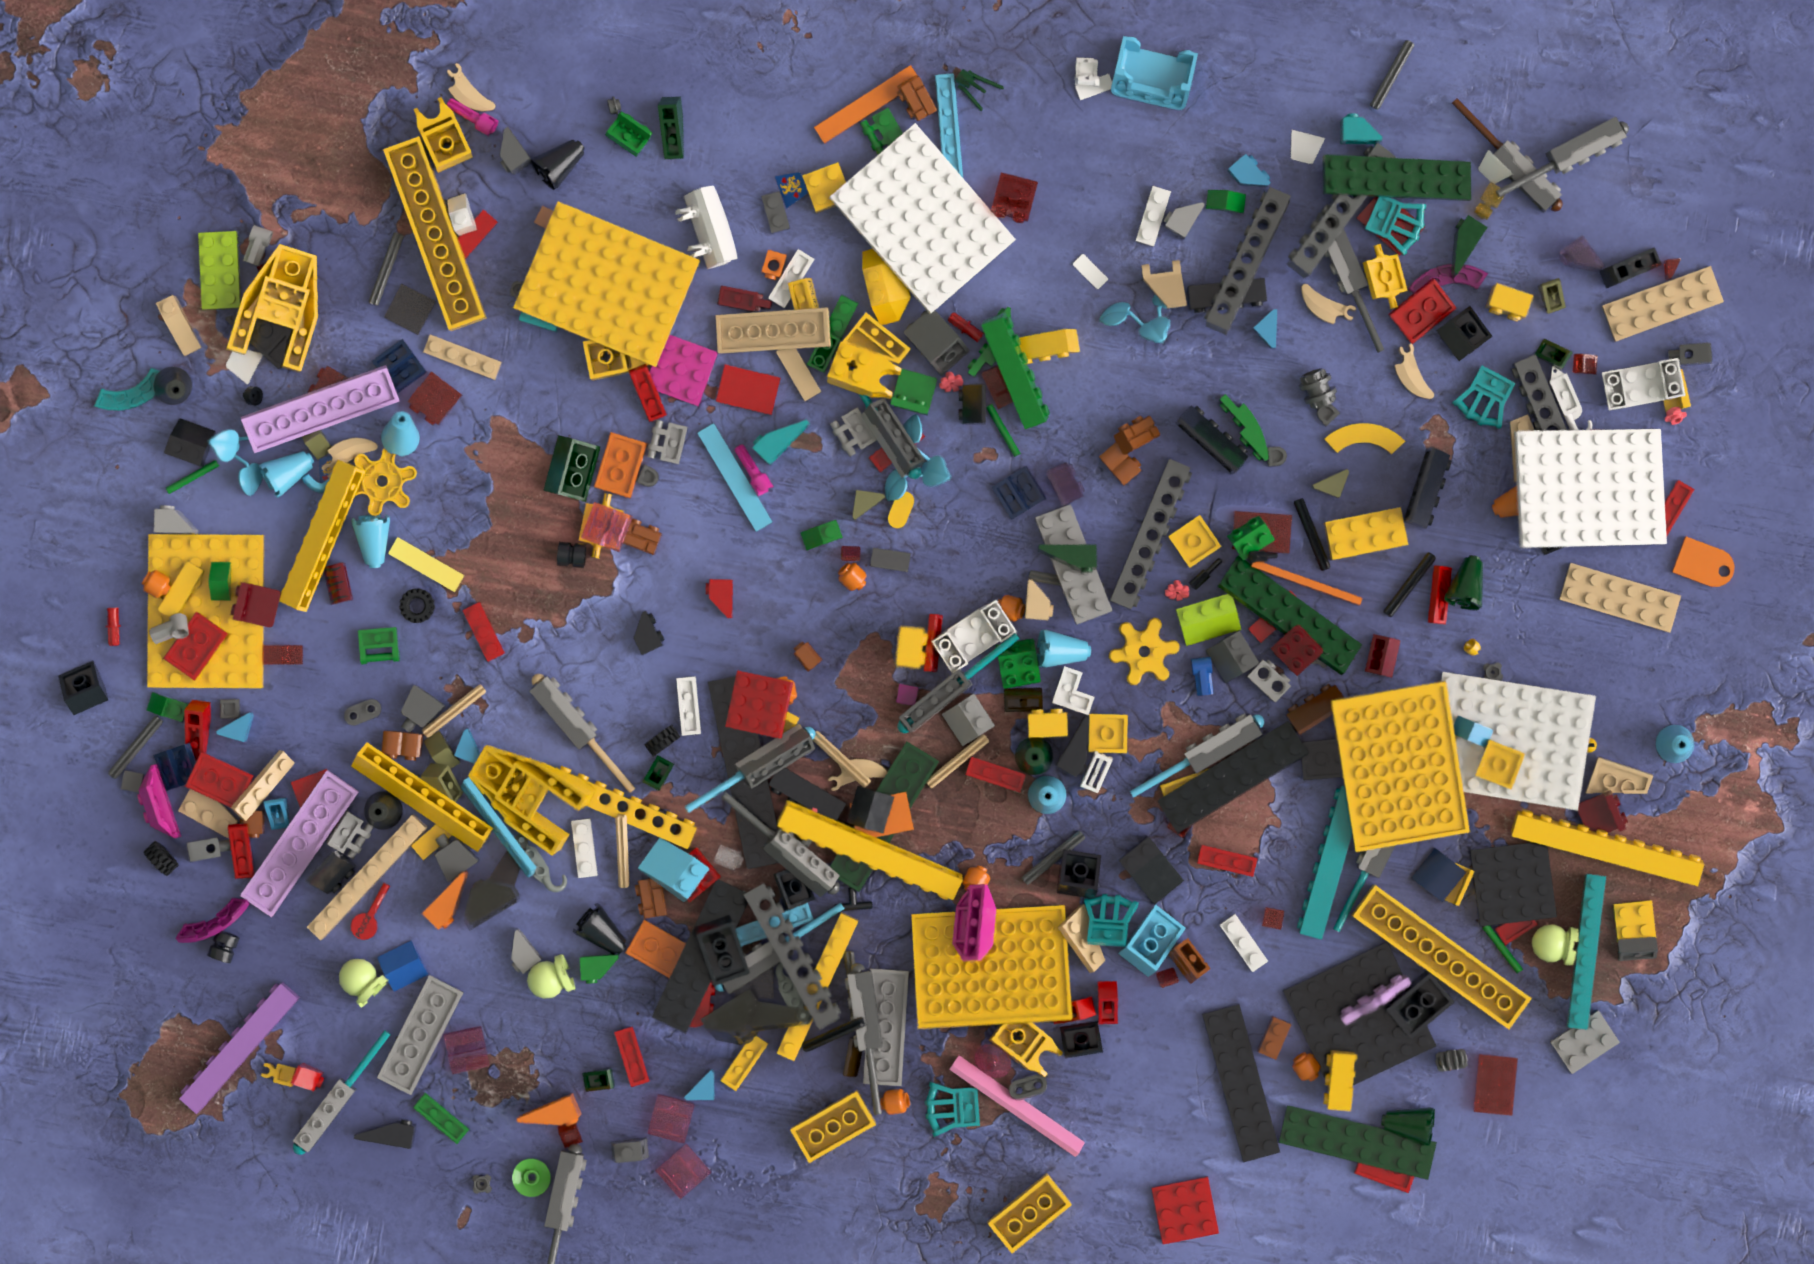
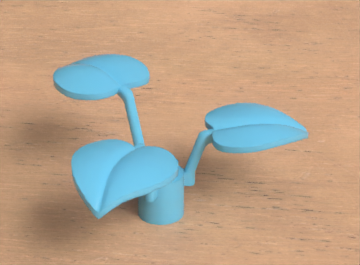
M1156 294L1152 302L1155 306H1158V317L1150 320L1148 323L1144 324L1134 313L1129 311L1130 304L1126 302L1111 305L1103 312L1099 319V322L1105 325L1114 326L1122 323L1127 318V315H1130L1141 325L1139 329L1140 335L1154 343H1163L1167 338L1166 332L1170 326V320L1161 315L1162 307H1167Z
M234 430L223 431L214 436L208 443L221 461L227 462L234 457L245 465L239 471L238 480L243 492L251 496L262 482L263 476L260 472L262 469L258 467L259 464L251 463L249 465L247 461L236 455L240 447L238 441L249 440L248 436L239 437Z
M914 414L904 423L903 427L915 444L921 439L922 425L918 415ZM920 451L923 458L927 460L922 465L921 470L923 473L920 476L923 477V483L926 486L933 487L951 478L945 461L941 456L937 455L929 458ZM896 469L890 473L886 480L885 495L888 501L900 499L907 489L906 477L908 476L902 478Z

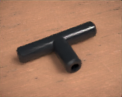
M851 887L848 888L849 903H842L844 907L842 911L873 908L872 901L857 902L856 890Z

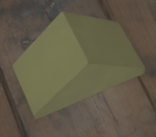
M1559 278L1538 286L1548 314L1566 308Z
M322 430L302 436L304 443L317 460L327 455L328 449L332 447Z
M1346 469L1311 486L1314 490L1340 498L1349 471Z
M856 490L852 517L854 520L858 519L886 497L882 493Z
M440 731L423 741L437 764H445L452 769L461 763L454 756L455 753Z

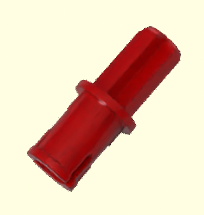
M955 312L948 318V322L961 330L962 334L965 333L977 343L984 335V332L973 326L971 321H966Z
M107 608L108 625L106 627H108V645L118 646L120 644L119 627H121L119 625V608Z

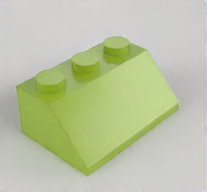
M1229 594L1175 609L1186 646L1241 630L1234 599Z

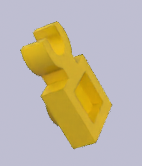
M270 1063L263 1065L268 1067L270 1072L268 1074L261 1073L262 1077L270 1078L273 1076L274 1083L293 1087V1084L290 1082L297 1068L280 1063L277 1064L276 1068Z

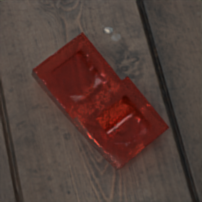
M998 365L981 372L998 409L1013 403Z
M263 645V665L303 664V645Z

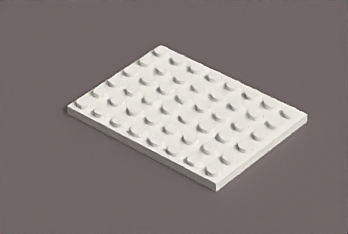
M916 123L829 197L929 314L1016 240Z
M1661 429L1514 432L1520 548L1667 544Z
M1443 672L1441 681H1446L1453 726L1459 715L1494 730L1490 740L1525 753L1511 790L1475 776L1486 748L1455 735L1463 792L1578 810L1596 696Z

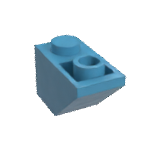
M1245 154L1227 170L1239 185L1267 187L1271 183L1269 181L1270 176L1266 171L1259 170L1256 166L1258 162L1252 155L1248 157Z

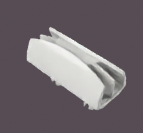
M703 187L686 194L684 200L687 208L677 209L676 215L684 214V216L677 219L678 221L691 219L699 244L688 247V251H696V253L690 256L695 258L703 255L707 270L738 259L731 230L715 187Z

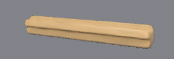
M481 684L475 687L423 728L422 733L427 738L432 736L485 694V688Z
M816 731L813 741L862 787L868 786L871 780L819 731Z
M984 734L979 736L929 777L926 782L930 788H934L989 742V739Z
M619 814L616 816L618 886L620 888H628L630 883L627 816Z

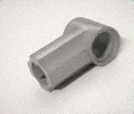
M254 225L249 235L250 242L243 261L259 266L264 251L270 244L273 231Z
M181 613L173 614L169 621L152 627L149 632L153 642L158 644L171 638L182 639L187 637L189 631L186 615Z

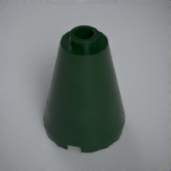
M1469 555V557L1464 558L1445 594L1444 601L1454 607L1456 603L1461 605V609L1477 611L1482 607L1483 562L1480 561L1478 556Z
M1039 737L1027 738L1018 745L1015 751V761L1019 769L1024 773L1039 775L1047 771L1051 766L1053 751L1044 739ZM1033 753L1038 754V760H1032L1031 755Z
M1426 1107L1390 1110L1382 1115L1381 1125L1384 1126L1386 1131L1430 1146L1433 1136L1432 1128L1435 1122V1109Z

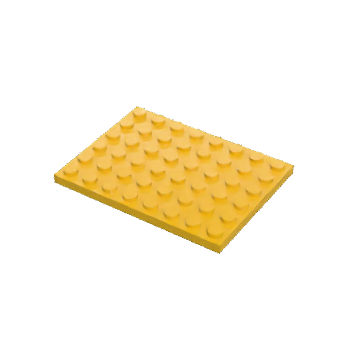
M557 201L513 308L656 367L700 260Z
M148 534V572L158 570L168 576L170 579L168 585L171 587L187 561L204 570V573L179 613L186 615L188 623L197 611L227 632L228 635L194 681L163 659L176 641V638H171L158 644L153 642L149 630L152 627L169 621V617L158 611L165 596L161 595L160 598H155L148 594L147 688H263L264 626L232 620L231 608L233 604H236L237 597L235 596L237 585H240L241 582L264 587V535ZM211 562H231V601L211 600L208 582Z
M1446 681L1331 700L1356 852L1470 832Z
M1065 905L996 909L993 946L980 961H962L953 946L955 912L911 914L918 1029L1072 1020L1067 940L1058 929L1066 919Z

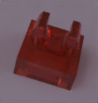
M1265 907L1262 926L1281 930L1285 911Z

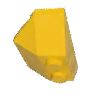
M874 249L862 251L864 279L871 307L878 322L881 325L900 321L911 299L910 291Z

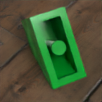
M619 954L581 956V981L586 980V984L597 983V979H601L619 959Z

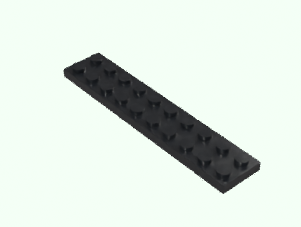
M736 676L708 682L728 779L738 772L735 765L737 762L761 748L758 734L725 727ZM743 779L730 787L731 795L737 802L770 830L775 832L778 830L768 779L752 789ZM735 810L747 870L778 863L762 849L769 838Z

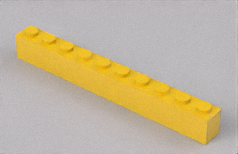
M789 800L786 801L778 818L777 826L784 832H793L803 840L809 839L814 841L819 847L831 848L838 855L845 854L850 856V859L855 862H864L874 870H883L890 877L897 876L902 878L905 883L910 885L916 884L926 892H935L942 899L948 900L949 898L954 900L963 881V876L959 872Z
M1525 809L1522 811L1517 810L1511 829L1512 837L1695 886L1699 884L1704 862L1697 855L1690 854V856L1682 855V852L1678 850H1663L1662 846L1656 844L1648 846L1641 840L1634 839V841L1626 840V837L1622 835H1607L1608 832L1600 829L1594 832L1589 830L1588 826L1578 824V826L1570 825L1569 821L1563 819L1555 821L1548 815H1533L1532 811Z

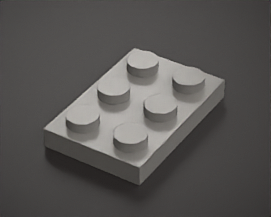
M1599 1010L1589 1015L1588 1030L1570 1028L1550 1041L1571 1074L1620 1043Z

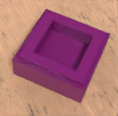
M899 684L896 703L913 706L916 702L918 687Z

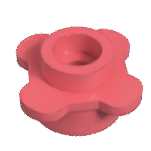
M1673 407L1666 412L1664 420L1665 422H1671L1672 425L1679 424L1687 414L1682 412L1679 407Z

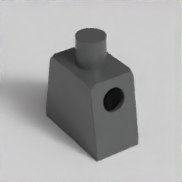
M1711 343L1679 345L1680 350H1668L1669 359L1678 358L1681 365L1712 364ZM1692 351L1693 357L1686 358L1685 353Z
M413 685L400 712L407 717L401 727L411 733L416 724L424 728L446 705L419 686Z
M445 834L435 839L441 848L435 853V857L447 882L479 861L478 857L459 839L456 838L450 842Z
M217 837L187 843L190 862L220 857V852L231 850L229 839L218 841ZM214 845L215 849L214 851L207 852L206 846Z
M647 1138L611 1141L612 1159L615 1163L642 1161L649 1157Z

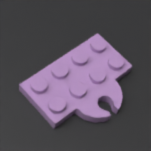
M1400 974L1390 979L1391 983L1387 986L1380 985L1373 990L1375 993L1371 996L1365 995L1358 999V1004L1354 1007L1349 1005L1341 1010L1340 1019L1347 1025L1361 1015L1375 1010L1378 1006L1395 996L1396 993L1409 986L1411 982L1405 975L1401 976Z

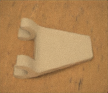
M1180 260L1172 261L1173 272L1150 274L1149 264L1141 265L1143 281L1167 308L1187 306Z

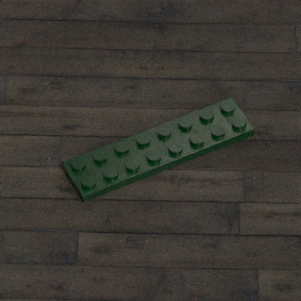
M1325 154L1323 155V194L1470 201L1471 162Z
M1239 555L1234 559L1218 584L1220 589L1284 635L1295 625H1300L1323 649V653L1318 659L1341 676L1346 672L1362 646L1356 639L1263 572L1251 567V564L1246 560H1242Z
M906 741L876 791L888 795L906 792L909 808H911L939 763V760ZM895 834L876 838L890 843ZM837 854L830 865V868L840 875L838 880L860 892L873 870L868 864L855 862L850 859V856L845 854Z
M1289 1105L1286 1107L1278 1141L1280 1144L1426 1180L1429 1179L1437 1142L1431 1141L1430 1146L1423 1145L1385 1129Z

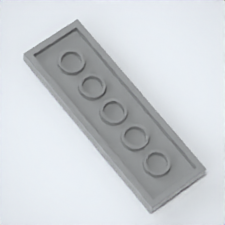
M1071 504L1035 517L1045 545L1086 544ZM1050 558L1076 625L1112 612L1097 570H1092V573H1081V570L1072 569Z
M871 968L883 1041L882 1048L873 1049L878 1085L902 1086L909 971ZM865 1053L863 1084H870Z
M429 975L377 1078L412 1095L464 992Z

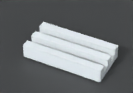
M1094 751L1080 787L1098 793L1113 758ZM1097 758H1099L1098 764L1094 770L1089 784H1086L1088 777L1092 771V768L1095 764V761ZM1103 761H1107L1096 787H1093Z

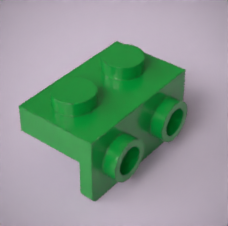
M621 111L617 119L607 130L605 136L637 157L648 143L652 132L645 125L635 121L631 115Z
M1260 516L1250 519L1246 524L1234 529L1227 536L1242 560L1247 559L1251 551H1259L1275 541L1272 533Z

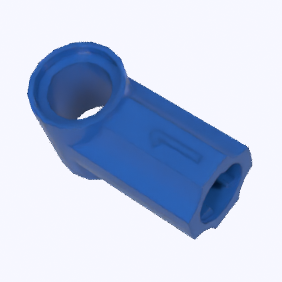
M1211 657L1191 659L1197 696L1213 694Z

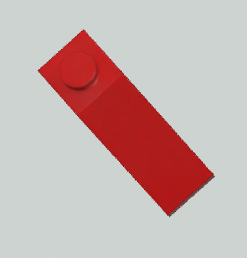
M192 700L184 709L185 744L190 743L195 760L197 761L201 751L204 753L207 751L211 723V702Z

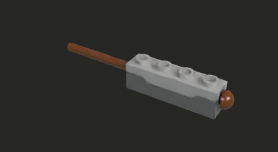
M1458 98L1452 102L1465 118L1497 149L1493 155L1513 173L1508 177L1512 182L1536 170L1532 165L1534 163L1532 159L1527 155L1523 156L1515 142L1512 141L1510 143L1507 140L1503 144ZM1546 174L1519 187L1543 213L1550 206H1552L1550 210L1554 212L1561 210L1563 202L1559 198L1562 195L1560 193L1561 189L1554 182L1550 183L1546 179Z

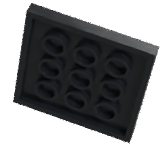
M1533 842L1470 850L1480 927L1557 917L1548 847L1546 845Z

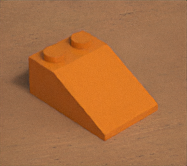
M467 871L462 872L422 913L438 930L442 927L446 929L454 921L452 917L456 914L469 874Z
M573 1093L520 1115L517 1118V1122L563 1125L566 1123V1126H570L579 1120L581 1111Z

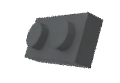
M780 191L761 196L771 233L790 229Z

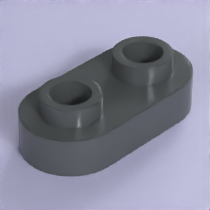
M375 699L366 700L349 707L344 713V719L349 725H359L378 717L381 714L382 706ZM370 705L375 707L374 712L368 711ZM352 712H355L357 714V718L355 720L351 719L350 717Z
M1041 1075L1029 1076L1012 1082L1009 1092L1013 1099L1018 1101L1043 1094L1047 1089V1082ZM1040 1083L1041 1087L1036 1089L1034 1084ZM1021 1088L1023 1092L1017 1094L1016 1089Z

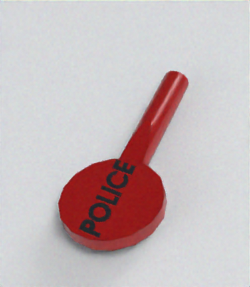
M383 883L368 912L361 913L352 920L351 931L358 939H370L376 934L378 925L374 915L390 885Z

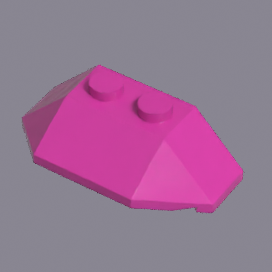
M157 764L151 765L139 788L140 794H137L140 805H144L146 811L143 813L144 819L151 827L174 839L179 838L181 834Z
M986 884L969 885L966 893L956 906L952 944L962 961H980L993 946L996 906Z

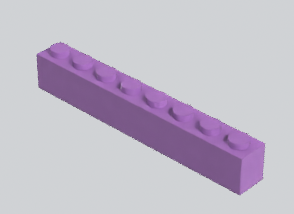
M276 983L269 991L271 995L267 1000L263 998L256 1007L259 1009L254 1014L251 1012L244 1019L245 1025L242 1028L238 1026L231 1034L233 1038L230 1042L225 1041L218 1049L220 1053L216 1057L213 1055L206 1062L208 1067L204 1071L199 1070L193 1077L194 1083L191 1086L187 1084L180 1092L182 1096L179 1099L194 1113L198 1114L299 1000L300 997L285 983L280 985Z

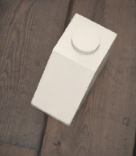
M466 194L448 199V210L454 231L460 236L477 230Z

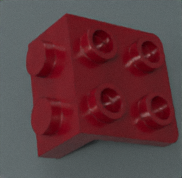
M245 582L237 585L235 591L237 601L231 608L232 620L269 628L273 627L281 592Z
M1295 625L1271 647L1274 654L1296 676L1323 653V649L1300 625Z
M1611 790L1579 802V815L1583 824L1588 826L1589 830L1594 832L1597 829L1606 832L1616 829L1619 832L1626 830L1627 817L1624 812H1620L1618 808L1621 805L1617 794L1613 796Z

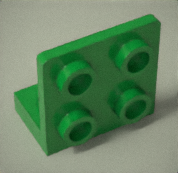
M902 369L901 374L898 376L890 405L928 416L937 378Z
M1033 638L1016 641L998 656L1004 689L1041 682Z

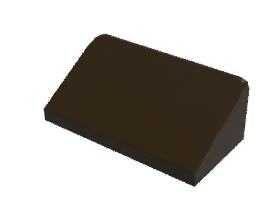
M1042 688L1004 689V712L1043 710Z
M854 1037L849 1039L843 1075L846 1077H857L862 1051L855 1047Z

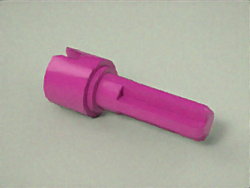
M453 98L448 101L447 106L453 112L474 123L476 130L487 136H490L496 130L499 120L487 113L479 114Z
M743 444L737 446L735 453L751 477L750 485L757 496L768 492V488H773L774 486L766 473L760 472Z

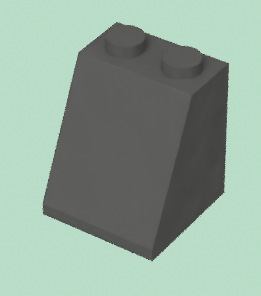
M927 310L924 311L921 317L909 324L903 332L940 376L945 374L970 352L962 339L935 310L931 314Z

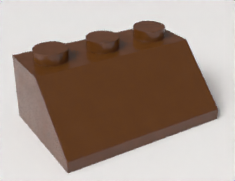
M1329 683L1320 689L1321 693L1314 696V694H1311L1303 699L1305 703L1300 706L1295 704L1287 709L1288 713L1285 716L1298 735L1333 715L1331 700L1345 698L1336 685L1331 686Z

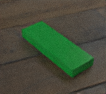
M426 1092L413 1107L456 1144L469 1131L465 1124Z

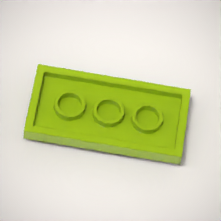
M238 232L198 233L202 310L239 308L241 295Z

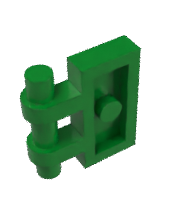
M889 108L872 116L874 125L870 126L867 120L860 123L864 136L868 137L872 144L871 148L873 151H876L877 155L884 151L883 146L891 145L903 134ZM879 130L884 139L878 141L874 132Z

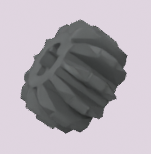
M1463 1049L1438 1052L1435 1055L1437 1069L1441 1072L1462 1069L1468 1066V1058Z

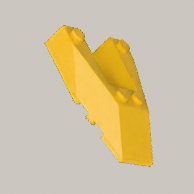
M279 244L244 292L226 350L245 355L256 319L259 318L293 329L281 367L298 373L301 372L318 319L316 255Z
M485 745L468 775L480 792L485 794L492 802V807L503 816V821L551 856L562 849L570 834L537 812L548 790L578 811L589 803L596 789L580 778L557 768L489 745Z

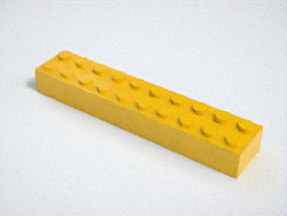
M418 136L383 149L449 331H454L487 319L422 138Z
M1374 884L1351 914V916L1507 1029L1511 1028L1532 999Z

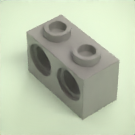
M1261 660L1260 664L1256 665L1246 677L1276 703L1291 687L1289 684L1290 679L1283 673L1279 675L1274 670L1276 666L1270 660L1266 662ZM1263 667L1268 670V676L1265 679H1261L1258 676V670ZM1274 681L1282 683V689L1279 692H1275L1272 689Z

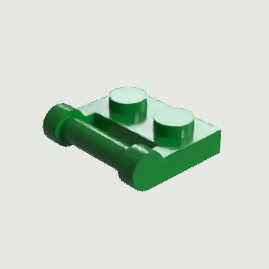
M397 627L358 630L361 665L367 664V662L400 661ZM392 647V653L366 654V649Z

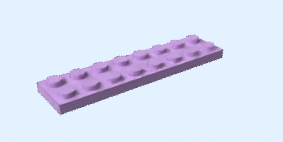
M385 365L242 416L241 421L253 451L257 453L399 402V397Z
M327 770L240 896L272 918L359 791Z

